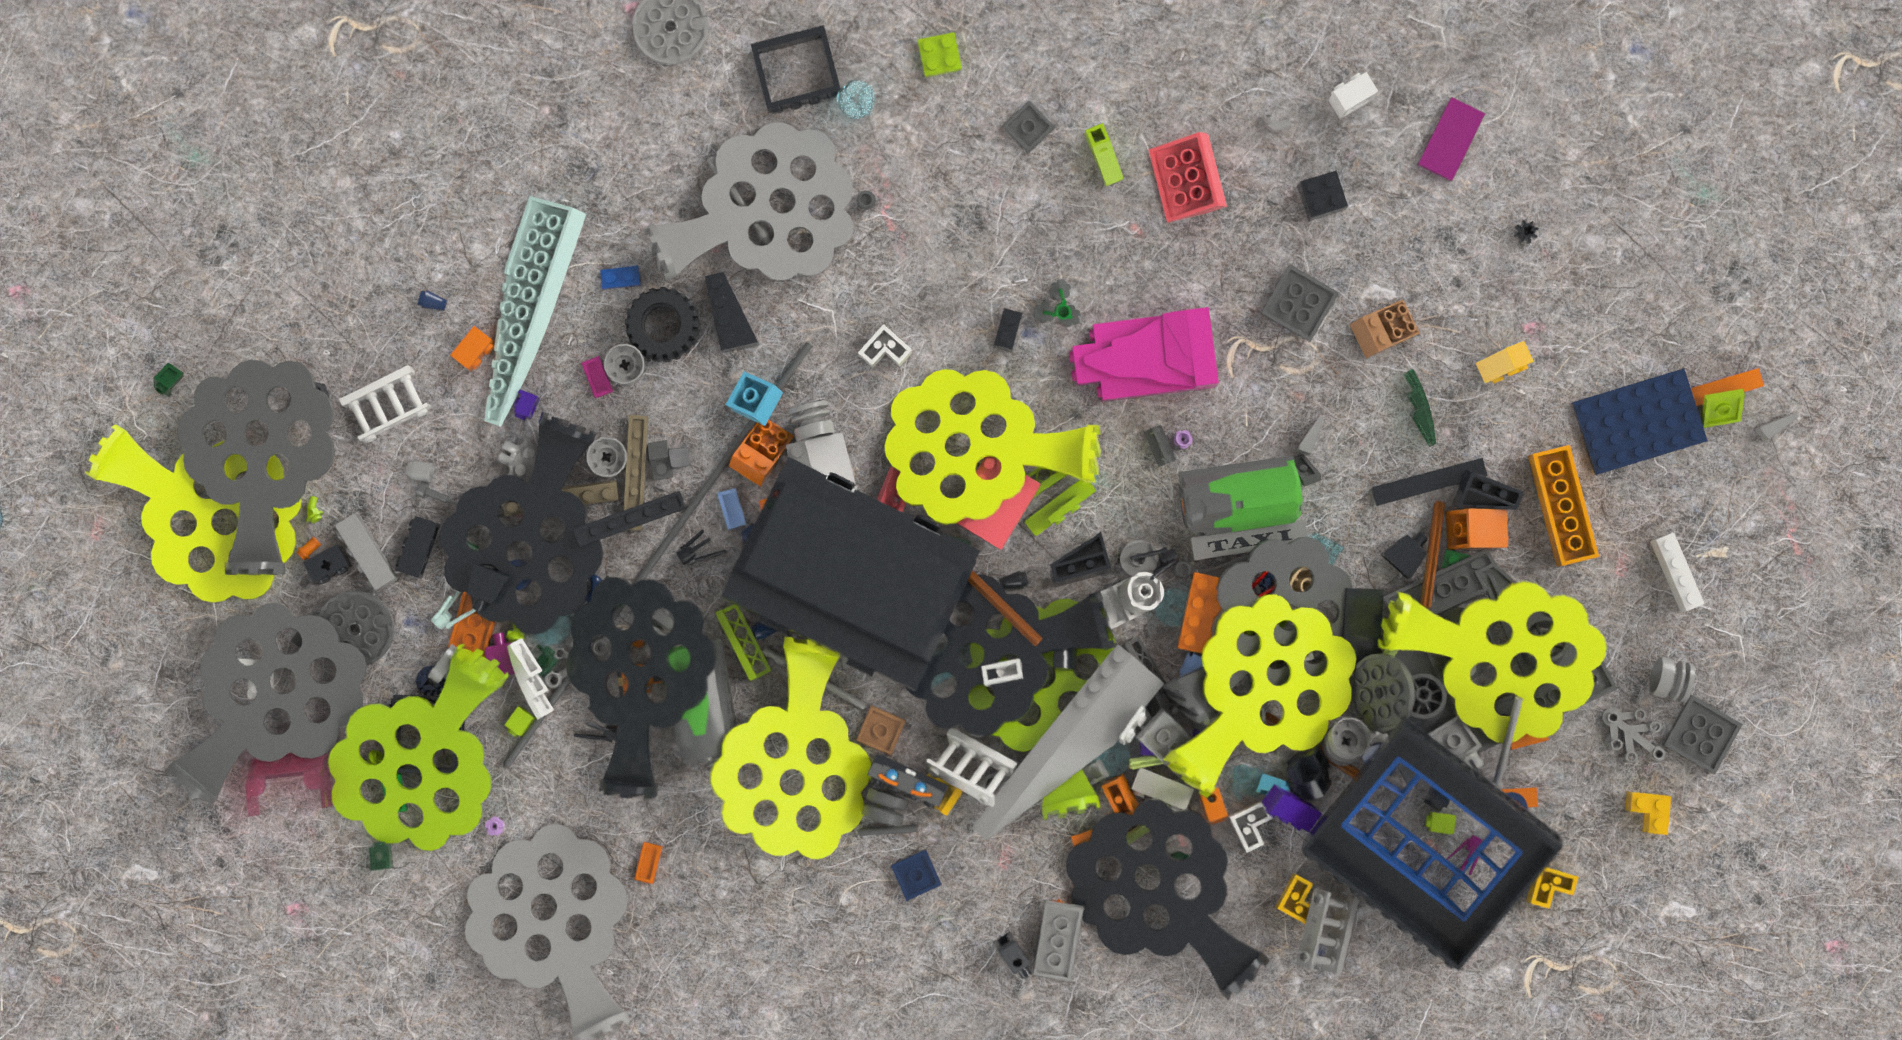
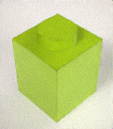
M518 706L505 724L508 727L507 731L515 737L517 735L523 736L536 716L522 706Z
M1429 812L1425 819V827H1428L1427 831L1454 835L1456 815Z

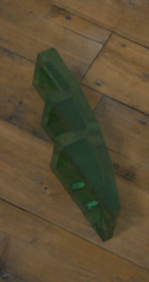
M1411 369L1403 374L1413 390L1407 394L1416 410L1410 416L1430 448L1436 444L1430 405L1422 384L1414 369Z

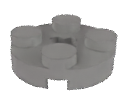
M1133 540L1126 544L1120 555V564L1124 572L1130 577L1140 572L1153 573L1159 561L1158 555L1145 557L1142 560V564L1134 562L1130 557L1136 554L1156 551V548L1144 540Z

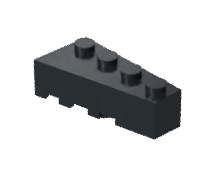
M724 272L705 276L722 353L759 346L760 344Z

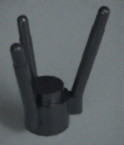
M701 530L685 545L681 546V550L676 553L683 565L689 563L691 566L696 562L725 554L727 551L721 550L694 558L696 556L695 551L711 541V538H707L694 547L690 546L704 533V530Z
M1167 547L1130 557L1131 560L1161 554L1159 561L1162 565L1153 571V576L1150 577V580H1154L1169 567L1179 562V557L1175 550L1172 548L1168 550Z
M587 722V726L604 731L603 735L605 736L574 734V737L605 740L612 743L613 740L616 741L618 725L602 727Z

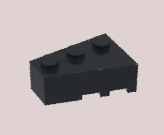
M1465 470L1452 506L1457 508L1518 510L1524 491Z
M1101 532L1072 552L1070 551L1050 564L1055 587L1111 573V565Z

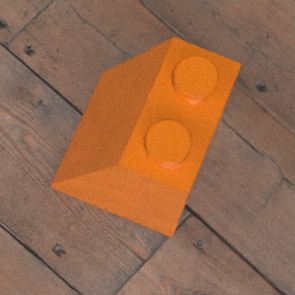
M1507 509L1447 511V549L1508 548Z

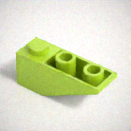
M1101 123L1085 130L1084 136L1106 187L1124 180L1104 124Z

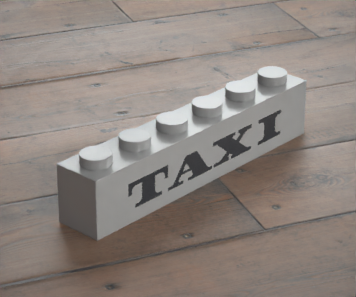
M1298 518L1294 523L1223 534L1207 536L1203 532L1194 533V537L1189 538L1192 559L1197 561L1249 553L1260 542L1268 539H1279L1289 543L1298 537H1308L1305 520Z

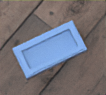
M733 488L717 493L728 530L747 525L737 489Z

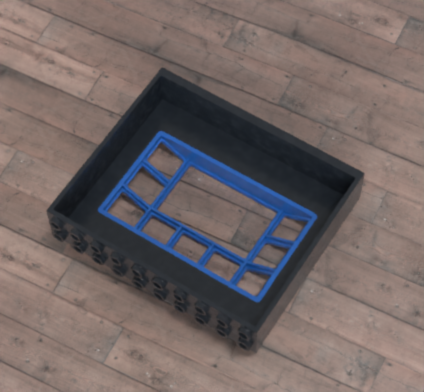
M1404 716L1303 839L1301 850L1306 858L1309 860L1314 859L1318 862V866L1323 871L1332 873L1336 881L1349 886L1350 891L1354 895L1362 896L1371 908L1376 907L1380 910L1381 915L1385 919L1393 920L1397 923L1396 926L1402 932L1410 933L1415 942L1428 947V951L1433 956L1441 957L1446 966L1459 971L1561 852L1564 844L1560 834ZM1398 763L1405 765L1415 773V776L1404 789L1385 780ZM1421 778L1491 831L1470 855L1463 871L1390 816ZM1380 785L1398 794L1386 811L1367 802ZM1362 807L1380 816L1367 833L1349 824ZM1385 821L1405 835L1392 852L1372 838ZM1495 836L1499 837L1515 851L1502 868L1483 852ZM1410 840L1430 854L1417 871L1397 857ZM1477 857H1480L1496 872L1495 877L1484 890L1480 889L1465 874ZM1434 860L1439 861L1454 873V876L1442 890H1439L1422 876ZM1459 879H1462L1478 895L1465 912L1446 895Z

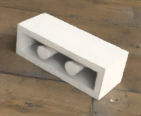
M1143 768L1137 769L1130 787L1134 790L1133 794L1142 798L1148 795L1152 799H1160L1170 804V807L1175 811L1187 808L1194 790Z

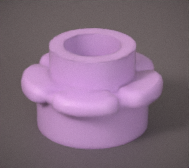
M1189 431L1176 432L1174 438L1176 446L1186 449L1188 445L1192 444L1193 438Z
M491 817L485 823L486 832L491 836L500 835L503 832L504 822L498 817Z

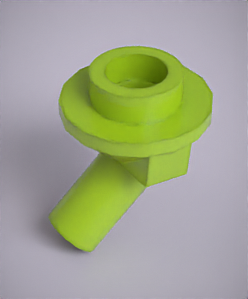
M315 496L310 497L307 506V523L311 522L314 524L322 519L321 516L324 514L323 511L316 508L318 498Z
M513 623V629L507 630L505 638H508L509 642L513 643L521 638L524 641L525 633L516 628Z
M371 750L368 754L369 759L365 762L378 764L383 760L384 755L378 750Z

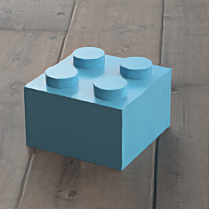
M744 371L726 405L735 413L765 426L783 392L774 384Z

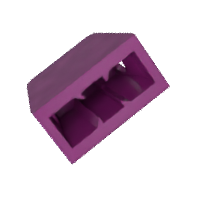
M504 632L493 634L494 646L485 648L486 659L492 661L495 658L500 662L498 668L504 675L507 672L509 675L515 674L507 648L513 642H505Z

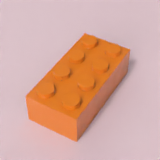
M1197 572L1192 574L1176 646L1177 649L1202 654L1205 644L1212 637L1211 627L1214 618L1221 611L1216 591L1219 577Z

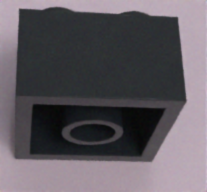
M1337 170L1300 181L1297 185L1308 221L1345 211L1348 207Z

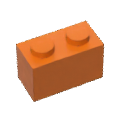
M473 326L450 356L469 371L476 370L481 365V359L484 355L490 354L494 349L493 344L495 342L476 326Z
M1124 773L1106 780L1102 785V789L1114 813L1124 812L1133 815L1139 804Z

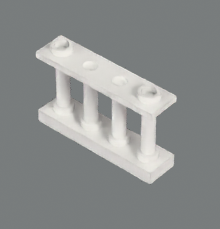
M407 365L339 399L343 407L352 409L364 433L358 436L359 441L369 443L375 440L377 435L415 416L422 417L428 413L427 410L432 408L428 403L422 405L411 382V376L415 375L412 367ZM399 382L404 384L415 406V409L406 413L393 389L394 385ZM382 390L387 393L398 417L387 421L376 398V393ZM364 399L369 400L381 424L370 430L359 407V402Z
M951 728L947 733L948 747L937 762L930 759L926 761L927 772L931 776L938 777L973 796L981 804L993 807L995 795L992 793L1004 776H1012L1017 769V763L958 730ZM955 749L964 751L965 755L953 771L943 767ZM975 757L982 761V763L968 781L959 775L971 758ZM993 767L998 770V773L986 790L977 786L976 783L986 769Z

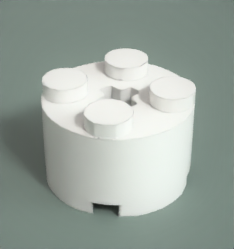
M1140 572L1126 579L1121 584L1119 592L1122 607L1134 614H1143L1156 608L1164 597L1162 583L1156 578L1150 580L1153 574L1149 572Z

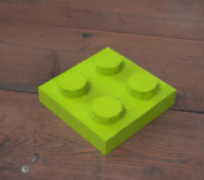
M955 32L918 39L925 78L962 71Z
M1743 389L1705 395L1701 418L1703 428L1741 422L1745 398Z

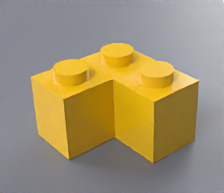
M1522 341L1475 364L1484 383L1492 381L1495 384L1504 380L1503 376L1506 374L1510 377L1528 369L1527 365L1534 361L1525 342Z
M1627 791L1625 811L1644 813L1642 832L1668 835L1671 796Z
M1546 868L1529 888L1526 902L1550 909L1554 891L1574 896L1579 877Z
M1293 873L1275 907L1306 924L1310 904L1304 900L1313 883Z

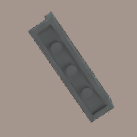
M1139 636L1121 646L1141 664L1145 661L1148 665V670L1160 679L1164 685L1166 684ZM1131 644H1136L1139 649L1138 653L1135 652ZM1163 686L1146 706L1151 717H1154L1161 708L1166 710L1176 704L1166 694L1170 690ZM1163 694L1166 695V697L1168 698V704H1166L1164 699L1162 698Z

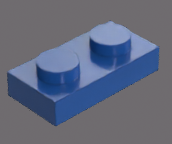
M639 266L600 270L603 290L641 286Z

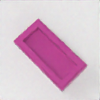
M600 356L581 363L595 399L614 392Z

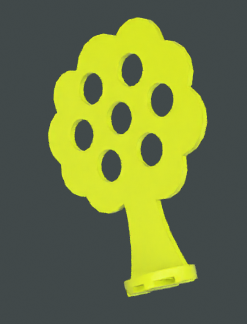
M943 369L935 371L925 378L921 386L908 387L901 391L893 400L891 416L896 426L887 435L885 453L892 467L901 472L896 482L898 495L905 503L911 506H923L928 516L937 523L944 525L956 524L965 518L981 520L993 515L1000 507L1002 501L1013 498L1021 491L1025 483L1023 465L1058 471L1080 479L1084 483H1096L1094 475L1099 473L1096 457L1100 458L1101 453L1097 435H1101L1100 425L1087 424L1086 427L1058 433H1033L1035 419L1031 409L1023 402L1011 399L1008 384L1004 378L995 372L987 370L974 371L964 377V375L955 370ZM958 393H970L976 400L974 409L967 415L955 414L950 408L951 399ZM923 411H935L940 416V425L932 433H922L915 426L917 416ZM990 415L1003 417L1007 425L1005 432L996 438L985 436L981 431V424L986 417ZM953 434H964L970 439L971 446L969 451L959 457L949 455L945 450L946 440ZM927 452L935 458L934 469L927 475H916L910 469V461L917 453ZM989 456L997 458L1002 467L1000 474L992 480L981 479L976 473V466L980 459ZM949 475L961 476L966 482L965 491L957 498H947L940 491L941 482Z
M118 425L112 426L111 428L115 429V431L109 438L103 437L98 444L102 448L98 454L91 455L89 461L93 464L90 471H85V474L95 480L126 486L151 498L143 508L141 520L146 534L155 541L151 551V559L156 573L167 582L176 585L188 584V587L195 596L207 602L225 601L233 595L242 599H256L264 595L271 588L274 575H225V563L228 562L230 552L232 551L237 529L229 535H222L216 532L212 526L214 514L221 509L232 510L239 520L240 502L234 505H223L213 501L211 498H201L194 489L195 480L190 478L185 470L184 454L176 462L173 473L148 455L134 441L127 430ZM221 441L213 445L212 447L220 446L224 443V441ZM240 454L231 455L224 465L225 474L231 480H236L239 474L247 471V462ZM273 455L267 462V473L272 479L281 480L284 478V468L279 458ZM302 499L292 507L284 509L273 507V510L279 516L275 536L283 563H286L294 553L296 535L289 521L299 513ZM181 510L191 512L197 520L195 531L187 537L175 534L171 528L172 516ZM199 546L209 548L215 556L213 567L205 573L193 570L189 564L190 552Z
M1522 581L1513 583L1502 590L1496 600L1481 599L1472 602L1462 612L1459 625L1437 616L1416 602L1410 595L1396 592L1398 595L1396 602L1390 601L1388 605L1390 610L1389 618L1383 617L1381 626L1384 630L1383 640L1378 639L1379 647L1390 651L1419 650L1451 657L1443 671V683L1448 693L1455 698L1454 704L1458 716L1469 726L1482 728L1488 738L1498 743L1504 742L1510 716H1501L1495 711L1494 703L1499 695L1510 692L1523 698L1512 742L1519 740L1525 734L1536 738L1551 736L1560 728L1563 722V712L1579 708L1591 696L1594 687L1591 671L1601 664L1607 650L1605 638L1597 628L1588 624V614L1580 602L1573 597L1565 595L1550 597L1544 588L1532 582ZM1544 611L1551 615L1553 621L1549 632L1540 636L1529 633L1526 626L1529 616L1534 612ZM1499 620L1509 623L1512 627V637L1508 642L1502 645H1494L1487 640L1486 631L1490 624ZM1560 642H1569L1576 648V658L1567 666H1557L1550 658L1552 648ZM1528 652L1536 658L1535 670L1528 676L1515 675L1510 668L1511 660L1518 653ZM1480 662H1489L1496 668L1494 681L1486 686H1478L1470 678L1471 669ZM1545 683L1556 685L1560 691L1559 700L1550 707H1541L1534 700L1535 690Z
M1274 594L1258 598L1252 607L1235 606L1229 608L1218 620L1216 634L1205 644L1201 657L1206 673L1203 681V695L1206 702L1213 709L1222 713L1196 737L1175 750H1171L1163 760L1170 763L1168 767L1172 771L1183 775L1180 778L1181 780L1199 789L1198 793L1208 798L1215 790L1214 786L1227 759L1241 740L1246 747L1259 753L1274 751L1282 744L1290 749L1300 751L1315 747L1325 736L1329 720L1340 717L1350 704L1352 688L1348 679L1353 673L1356 664V655L1353 647L1344 638L1332 635L1330 622L1321 612L1314 608L1306 607L1291 610L1289 603L1283 597ZM1283 620L1293 622L1297 631L1295 640L1287 646L1279 645L1275 641L1273 634L1276 625ZM1252 630L1259 637V649L1252 656H1243L1237 650V639L1242 632ZM1314 650L1321 651L1327 661L1324 672L1317 676L1309 675L1304 668L1305 657ZM1275 660L1285 661L1290 669L1288 680L1279 686L1271 684L1267 678V668ZM1239 670L1249 672L1253 681L1251 690L1243 696L1233 694L1229 686L1231 676ZM1310 689L1318 694L1320 703L1317 711L1307 716L1301 714L1298 710L1297 698L1300 693ZM1269 700L1279 702L1283 710L1281 720L1273 726L1263 724L1260 719V709Z
M785 637L783 649L785 651L788 671V702L786 711L772 706L759 708L750 716L747 723L732 728L724 737L722 756L713 764L710 773V784L714 793L724 801L721 814L722 820L728 829L740 834L752 833L755 843L764 852L774 856L788 855L797 850L808 858L822 859L832 854L838 847L841 835L851 832L859 825L863 817L861 813L864 807V801L860 793L868 785L870 776L867 774L871 768V762L867 753L858 744L849 741L848 728L845 721L834 712L828 710L820 711L827 681L841 655L810 640ZM780 732L786 737L788 748L783 756L773 759L765 753L764 741L769 734ZM815 738L824 739L830 748L828 759L821 764L811 763L806 755L807 745ZM746 763L756 764L762 772L760 783L753 789H745L738 782V771ZM789 769L798 770L803 777V787L795 795H787L780 788L781 775ZM830 775L840 776L845 783V792L836 801L827 800L822 793L823 781ZM768 799L776 805L777 817L772 824L761 826L755 821L753 810L759 801ZM806 805L814 806L820 815L818 826L809 832L802 831L796 823L797 812Z

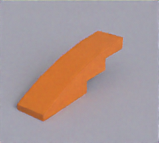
M1757 368L1691 388L1696 406H1700L1704 403L1705 395L1743 389L1744 392L1764 387L1765 385L1760 370Z

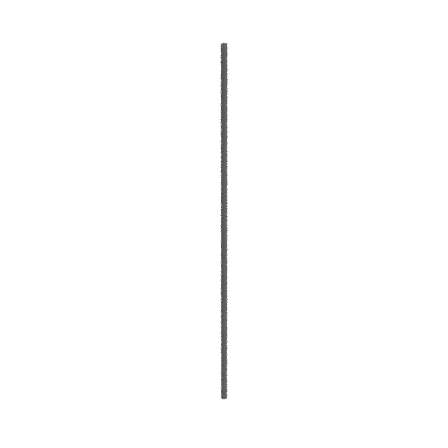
M805 343L775 386L778 389L782 390L813 347L810 343ZM753 420L748 422L632 584L645 580L757 422ZM620 604L614 609L613 622L625 608V604ZM598 635V636H596V637L592 640V643H594V642L597 641L598 639H602L604 636H603V635ZM568 676L562 680L561 685L557 687L548 701L552 707L571 683ZM547 715L538 720L537 718L534 719L503 762L505 765L511 766Z

